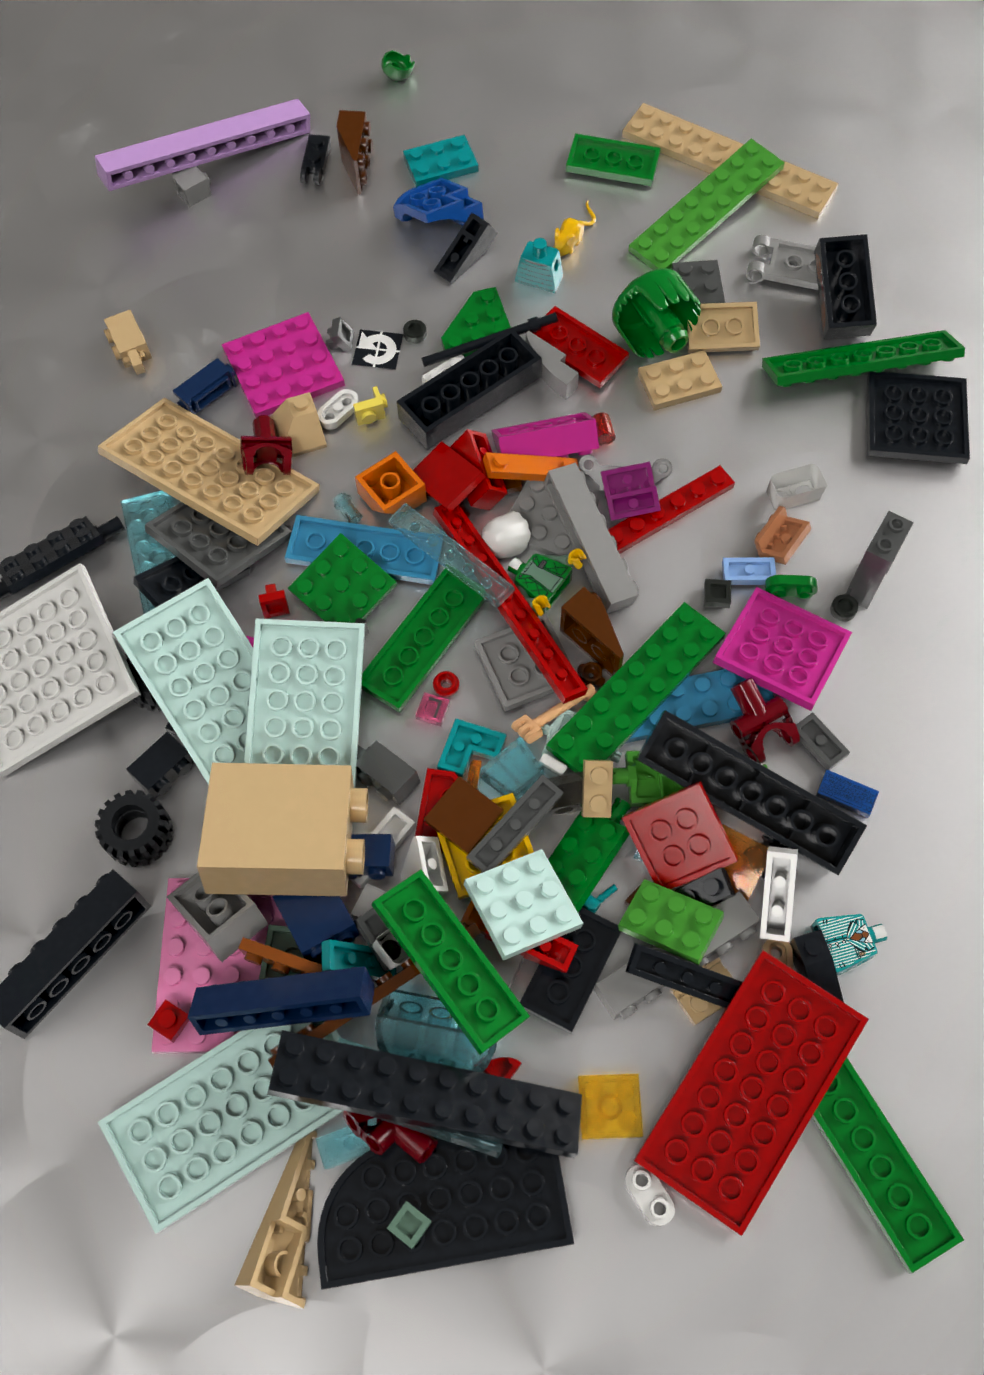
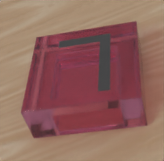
M424 692L415 715L416 719L441 727L450 705V700Z

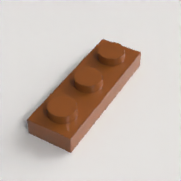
M244 937L238 947L243 955H245L244 960L256 965H261L263 961L271 964L272 970L284 975H288L289 971L296 974L322 972L321 964Z

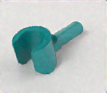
M613 884L597 898L590 894L583 908L596 913L605 899L616 892L618 888Z

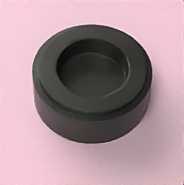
M420 320L408 321L403 327L405 340L413 344L424 341L427 336L426 325Z
M839 595L834 598L831 604V614L839 621H850L858 611V603L850 595Z

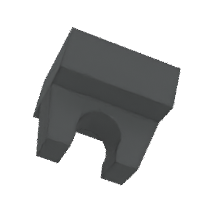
M341 317L333 319L332 327L327 329L330 339L326 340V345L330 349L341 348L344 352L351 350L354 330Z

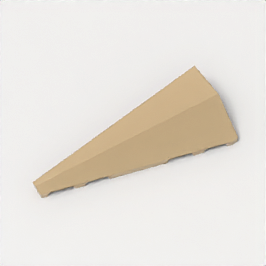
M313 1131L295 1144L234 1285L257 1297L296 1308H304L306 1298L302 1297L303 1277L307 1276L308 1266L304 1265L305 1244L310 1242L313 1190H310L309 1187L310 1172L315 1169V1160L311 1158L313 1139L317 1138L316 1131Z

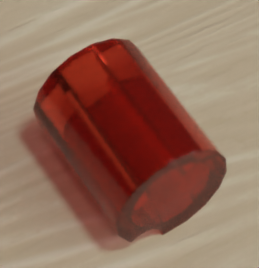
M601 412L593 415L592 417L596 419L599 445L612 443L616 436L609 414Z

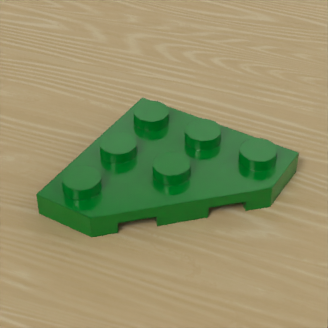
M496 287L472 293L441 337L444 350L511 328ZM476 350L470 351V352L465 353V354H462V355H463L464 357H467L468 355L472 354V353L475 352Z

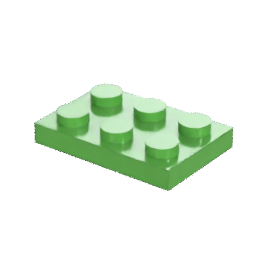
M644 879L618 924V928L623 933L699 965L724 918V912Z

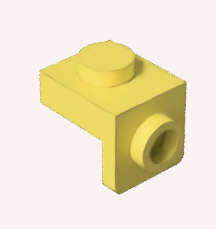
M377 386L372 387L374 398L353 404L358 426L371 424L386 418L384 408L388 407L384 393H379Z

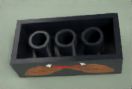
M867 234L819 238L814 254L823 339L871 336L877 325Z

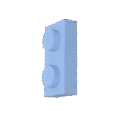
M775 557L723 558V580H731V585H765L768 577L776 575Z

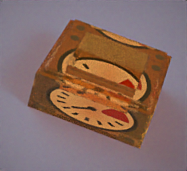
M472 759L467 782L479 791L482 761Z

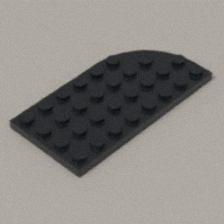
M449 1132L431 1134L438 1140V1144L432 1155L421 1164L395 1142L382 1155H378L372 1150L366 1152L356 1159L338 1178L326 1199L321 1213L317 1238L321 1290L573 1245L574 1239L559 1155ZM406 1201L432 1221L413 1249L387 1229Z

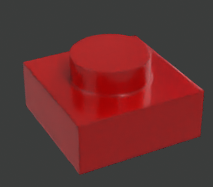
M165 999L147 1025L174 1043L189 1022L188 1014Z

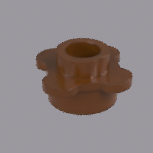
M588 662L578 666L577 672L580 674V678L585 685L591 683L593 686L602 687L605 684V678L602 677L603 665L601 663Z

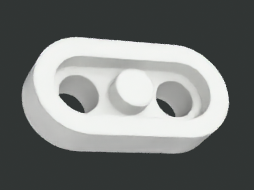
M350 389L341 390L319 408L317 414L322 428L328 430L335 429L354 413L353 404L359 402L356 392Z
M638 1164L631 1167L625 1176V1186L639 1210L651 1225L664 1226L668 1224L674 1217L675 1206L658 1177ZM637 1175H644L646 1177V1186L640 1187L637 1185ZM655 1203H662L664 1205L665 1212L663 1215H657L654 1212Z

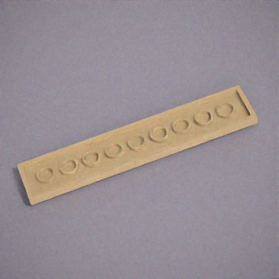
M645 103L640 106L622 132V137L641 145L661 148L660 153L709 174L744 145ZM784 161V169L763 186L757 194L819 219L837 191L839 183Z

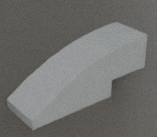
M528 331L525 342L542 358L541 378L566 400L578 388L579 373L565 364L566 354Z

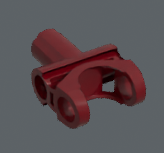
M267 415L258 416L252 423L254 436H241L240 438L241 459L245 475H253L255 468L261 464L275 465L283 472V475H291V437L276 436L274 420ZM277 458H282V464L277 462Z
M753 678L742 681L730 688L743 715L732 720L730 726L748 758L759 764L766 761L763 751L765 750L763 739L770 730L776 732L779 737H782L790 747L799 743L800 736L797 726L793 722L788 712V707L782 698L776 696L765 702ZM782 716L785 717L784 719H782L783 722L771 723ZM751 734L748 740L743 739L747 735Z
M343 1111V1117L352 1132L366 1142L370 1150L378 1155H382L395 1142L421 1164L432 1155L438 1144V1140L420 1126L377 1118L376 1125L369 1126L368 1120L376 1117Z

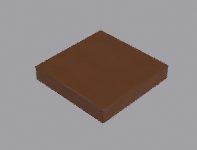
M459 776L426 815L424 822L468 855L504 813V809Z

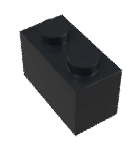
M166 732L126 770L147 793L157 798L159 795L165 794L179 776L187 774L194 761L186 748L169 732Z

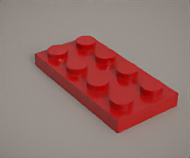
M556 306L546 315L556 313L558 322L541 327L540 331L533 333L566 354L565 364L598 388H601L629 359L628 351Z

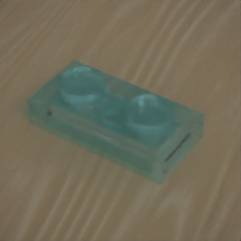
M375 1118L368 1120L369 1126L376 1125ZM349 1126L315 1139L325 1170L355 1160L370 1151L368 1144L360 1137H357Z

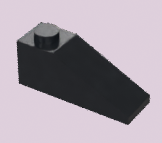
M471 213L434 269V272L453 284L487 251L497 236V231L488 222Z
M822 930L793 938L790 945L796 971L844 1002L833 958Z

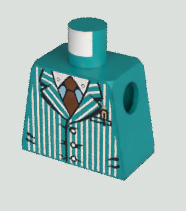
M862 914L818 918L810 926L812 932L822 930L833 958L837 976L871 960L878 954L875 943L887 940L884 926L877 924L868 927Z

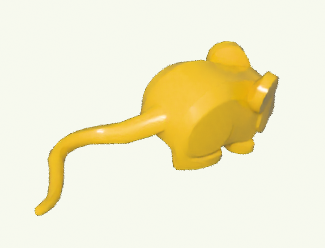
M588 200L586 208L592 217V221L586 222L566 218L560 230L559 228L555 229L553 248L559 250L560 257L568 253L573 254L574 246H578L582 241L584 226H592L596 221V216L590 209Z

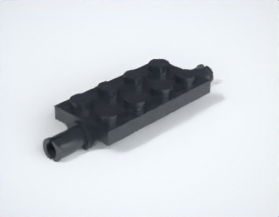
M87 516L75 519L69 526L60 531L51 532L46 539L37 544L28 545L21 553L3 559L0 564V574L2 576L0 578V600L8 595L16 594L82 555L103 545L112 536L124 531L125 527L118 516L99 527L93 526Z

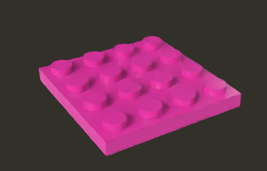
M309 312L221 344L256 418L260 415L268 416L273 414L287 398L310 392L312 398L345 386L344 379Z
M756 587L717 652L713 663L745 679L753 678L755 684L812 711L852 632Z

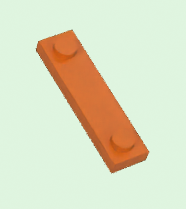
M486 452L483 457L487 476L494 479L545 481L549 470L576 463L578 466L577 458Z

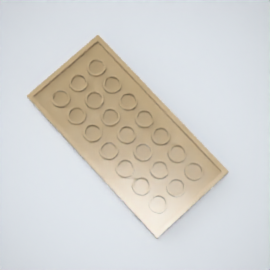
M166 398L157 402L98 445V454L257 546L319 492L320 484L291 469V475H283V472L272 464H261L255 468L253 475H245L241 459L240 440Z

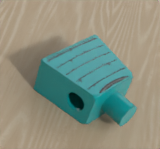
M543 238L527 242L519 260L515 282L556 293L563 278L559 250L547 246V241Z

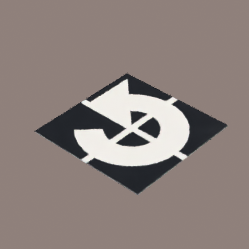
M360 329L352 365L396 370L403 334Z

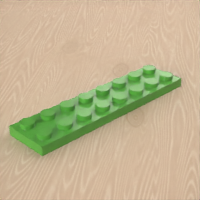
M751 138L629 244L628 251L652 270L660 268L671 269L672 263L679 262L782 171L785 162Z

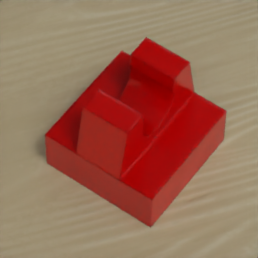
M275 583L265 585L266 593L258 595L264 619L290 614L285 591H277Z

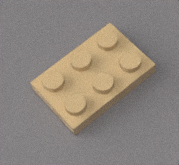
M757 302L701 304L700 316L698 315L697 324L693 325L689 320L692 331L687 321L688 353L702 350L706 352L759 350L760 348Z
M705 350L638 368L637 374L654 411L721 393L722 391L721 382Z

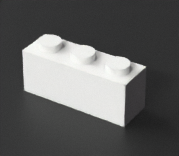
M768 847L760 939L790 942L798 849Z

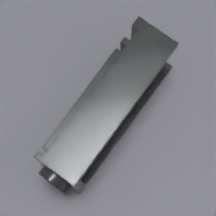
M888 511L868 546L846 592V595L852 596L859 606L868 609L914 522Z

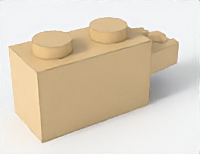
M131 310L104 319L108 329L103 331L109 344L113 342L115 344L111 348L117 361L122 359L125 368L133 366L137 375L146 372L142 362L151 359L152 356Z

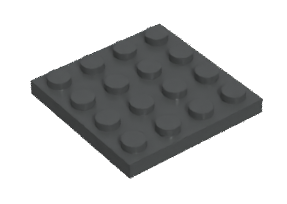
M182 502L145 524L146 533L204 579L209 578L216 588L288 541L292 533L289 528L282 524L257 546Z

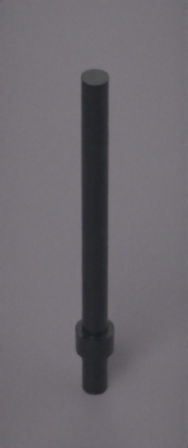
M556 313L541 318L536 316L527 319L526 323L511 328L519 335L528 331L534 333L540 331L541 327L558 322ZM511 328L422 357L423 366L426 367L479 349Z

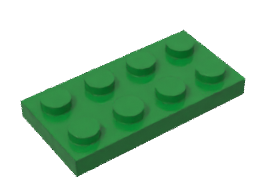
M575 133L566 163V172L652 187L661 148Z

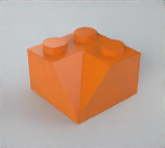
M396 451L355 476L358 494L374 511L384 514H407L427 501L425 484Z

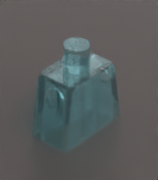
M521 737L517 738L481 768V779L503 796L513 793L516 802L542 774L544 775L542 767Z

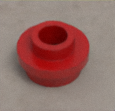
M440 672L433 680V689L439 696H453L459 689V679L452 672ZM450 683L451 686L448 688H443L442 684Z

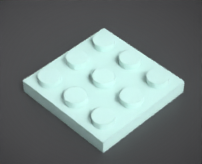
M542 849L467 878L464 881V886L503 961L580 929L583 925L579 914Z

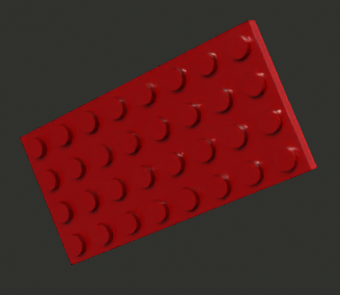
M762 950L638 1151L634 1161L742 1236L869 1019Z

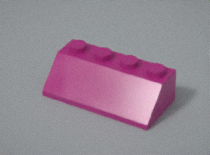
M586 412L491 430L497 453L569 458V454L588 455L593 453V449H599L596 419Z

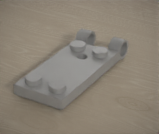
M759 235L754 239L752 252L759 257L772 254L770 265L764 264L761 261H752L748 265L746 277L754 283L769 280L818 290L814 254L816 247Z

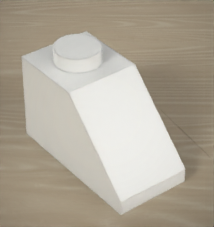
M413 837L400 874L402 882L422 869L440 895L449 892L438 837Z

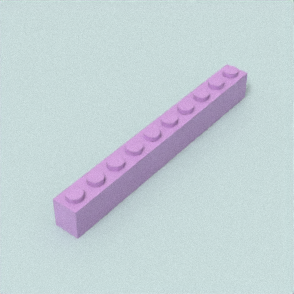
M294 99L95 155L97 174L108 191L116 190L310 133V113L299 99Z

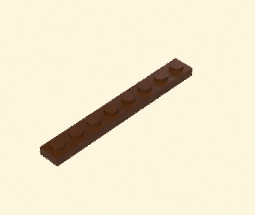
M465 922L462 923L472 938L481 933L476 923H472L469 926ZM410 958L400 964L402 970L395 975H392L389 971L375 980L377 987L374 990L372 1005L420 974ZM353 1018L327 1020L316 1027L313 1023H310L297 1033L323 1039ZM278 1045L270 1050L272 1056L268 1058V1061L272 1068Z

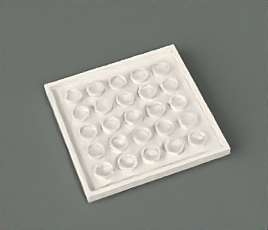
M81 563L0 612V776L5 777L141 695L118 640L113 634L114 631L87 569Z

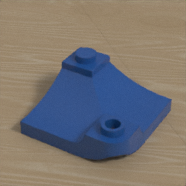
M444 178L436 179L406 191L397 199L393 206L395 218L403 222L410 221L413 217L425 223L452 219L453 222L463 226L471 213L484 220L482 202L470 198L467 187Z

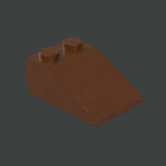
M583 587L561 607L560 632L595 663H601L603 670L612 677L622 667L624 653L601 598L595 592H590Z

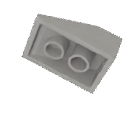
M199 872L167 896L172 905L221 962L238 950L243 937L251 939L268 925L256 904L247 895L205 894Z

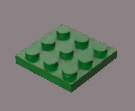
M340 533L288 587V590L323 622L355 623L358 618L365 620L398 584L397 581Z

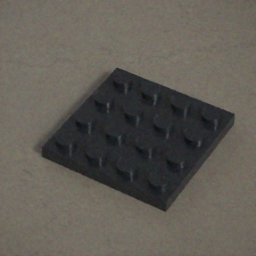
M869 372L867 375V456L967 464L970 460L967 379L895 372Z

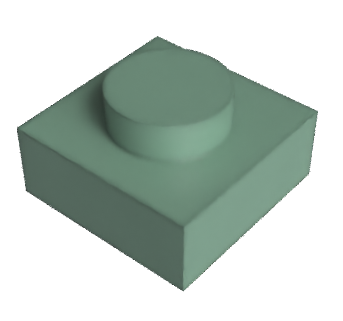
M406 1201L387 1229L413 1249L432 1221Z

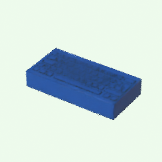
M826 770L816 796L869 818L879 791Z

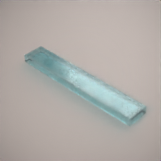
M404 503L388 519L392 527L494 607L498 608L515 591L512 584L408 504Z

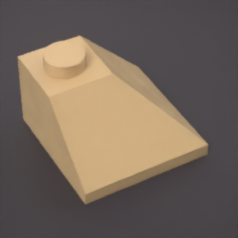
M310 392L287 398L270 416L274 420L276 436L291 437L292 457L327 447Z

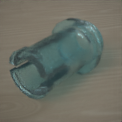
M340 493L334 498V508L340 510L348 523L356 524L361 520L360 518L363 516L352 503L350 495Z

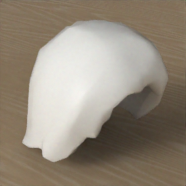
M510 511L507 514L490 520L483 527L481 537L495 557L502 559L517 556L525 551L531 537V532L527 520L519 512Z

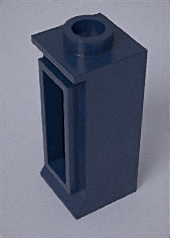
M216 358L173 390V394L180 399L177 404L196 415L197 412H200L231 389L232 386L237 387L234 378L236 375L235 371L228 363L224 364Z

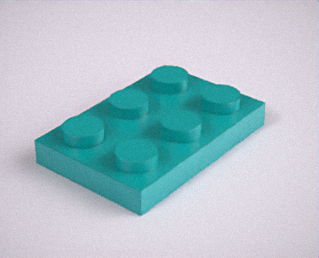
M465 134L403 151V158L416 187L439 178L449 180L479 172V165Z

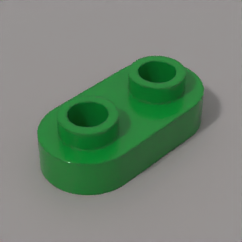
M773 575L766 579L765 591L779 598L786 596L809 599L818 592L817 579L812 576Z

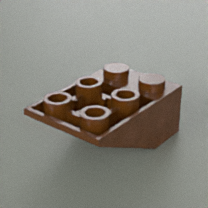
M339 110L336 127L341 161L358 195H362L363 186L367 185L366 169L370 168L369 153L373 151V140L369 139L371 123L367 122L366 112Z

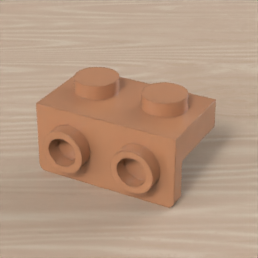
M779 506L755 537L754 542L759 557H775V562L786 565L811 531L810 522L788 517L785 507Z

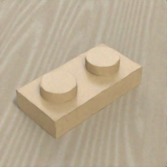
M583 760L582 817L611 818L612 760Z

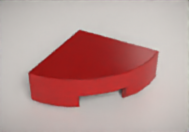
M499 1057L484 1063L480 1070L485 1074L511 1079L522 1063L511 1057Z

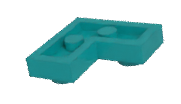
M455 718L437 769L453 771L458 777L464 778L472 754L498 762L507 739V734Z

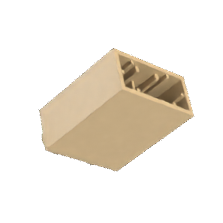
M212 763L197 861V869L205 894L347 896L349 874L363 875L365 864V840L351 839L352 823H367L368 788H354L352 766Z

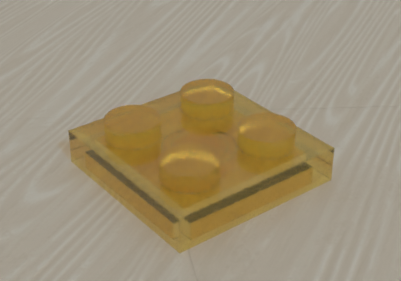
M639 1074L578 1076V1093L582 1094L581 1140L643 1138Z

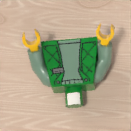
M579 548L572 550L568 555L542 556L540 554H533L527 563L513 558L507 570L516 575L514 584L532 610L538 616H542L550 610L572 581L573 568L571 567L574 566L576 569H581L583 564L580 560L587 557Z

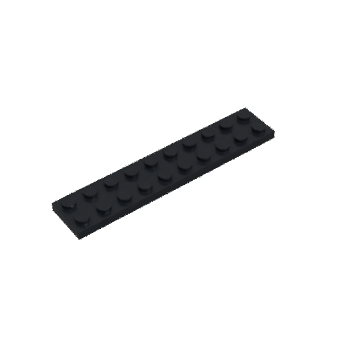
M282 1030L267 1095L569 1158H575L578 1155L582 1094Z

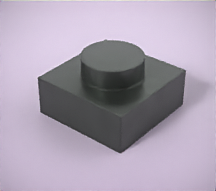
M705 579L704 607L730 608L731 580Z

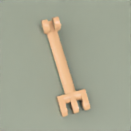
M589 683L586 685L588 688L586 695L565 704L560 702L533 720L525 714L514 721L511 728L518 732V735L524 738L528 744H531L543 736L542 726L581 701L588 702L596 694V690Z

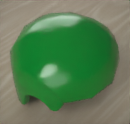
M393 50L386 52L381 61L382 70L386 76L398 82L408 79L415 65V61L411 62L409 54L403 55Z

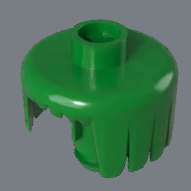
M667 268L655 269L634 279L622 291L613 306L612 322L635 355L641 358H645V356L647 358H654L653 353L657 356L664 354L662 347L670 353H675L686 346L689 340L687 321L692 331L689 320L693 325L697 324L698 315L700 316L701 303L675 270Z

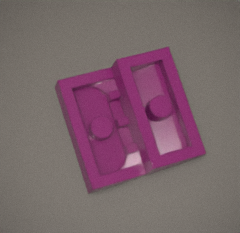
M650 461L600 472L611 521L661 511Z

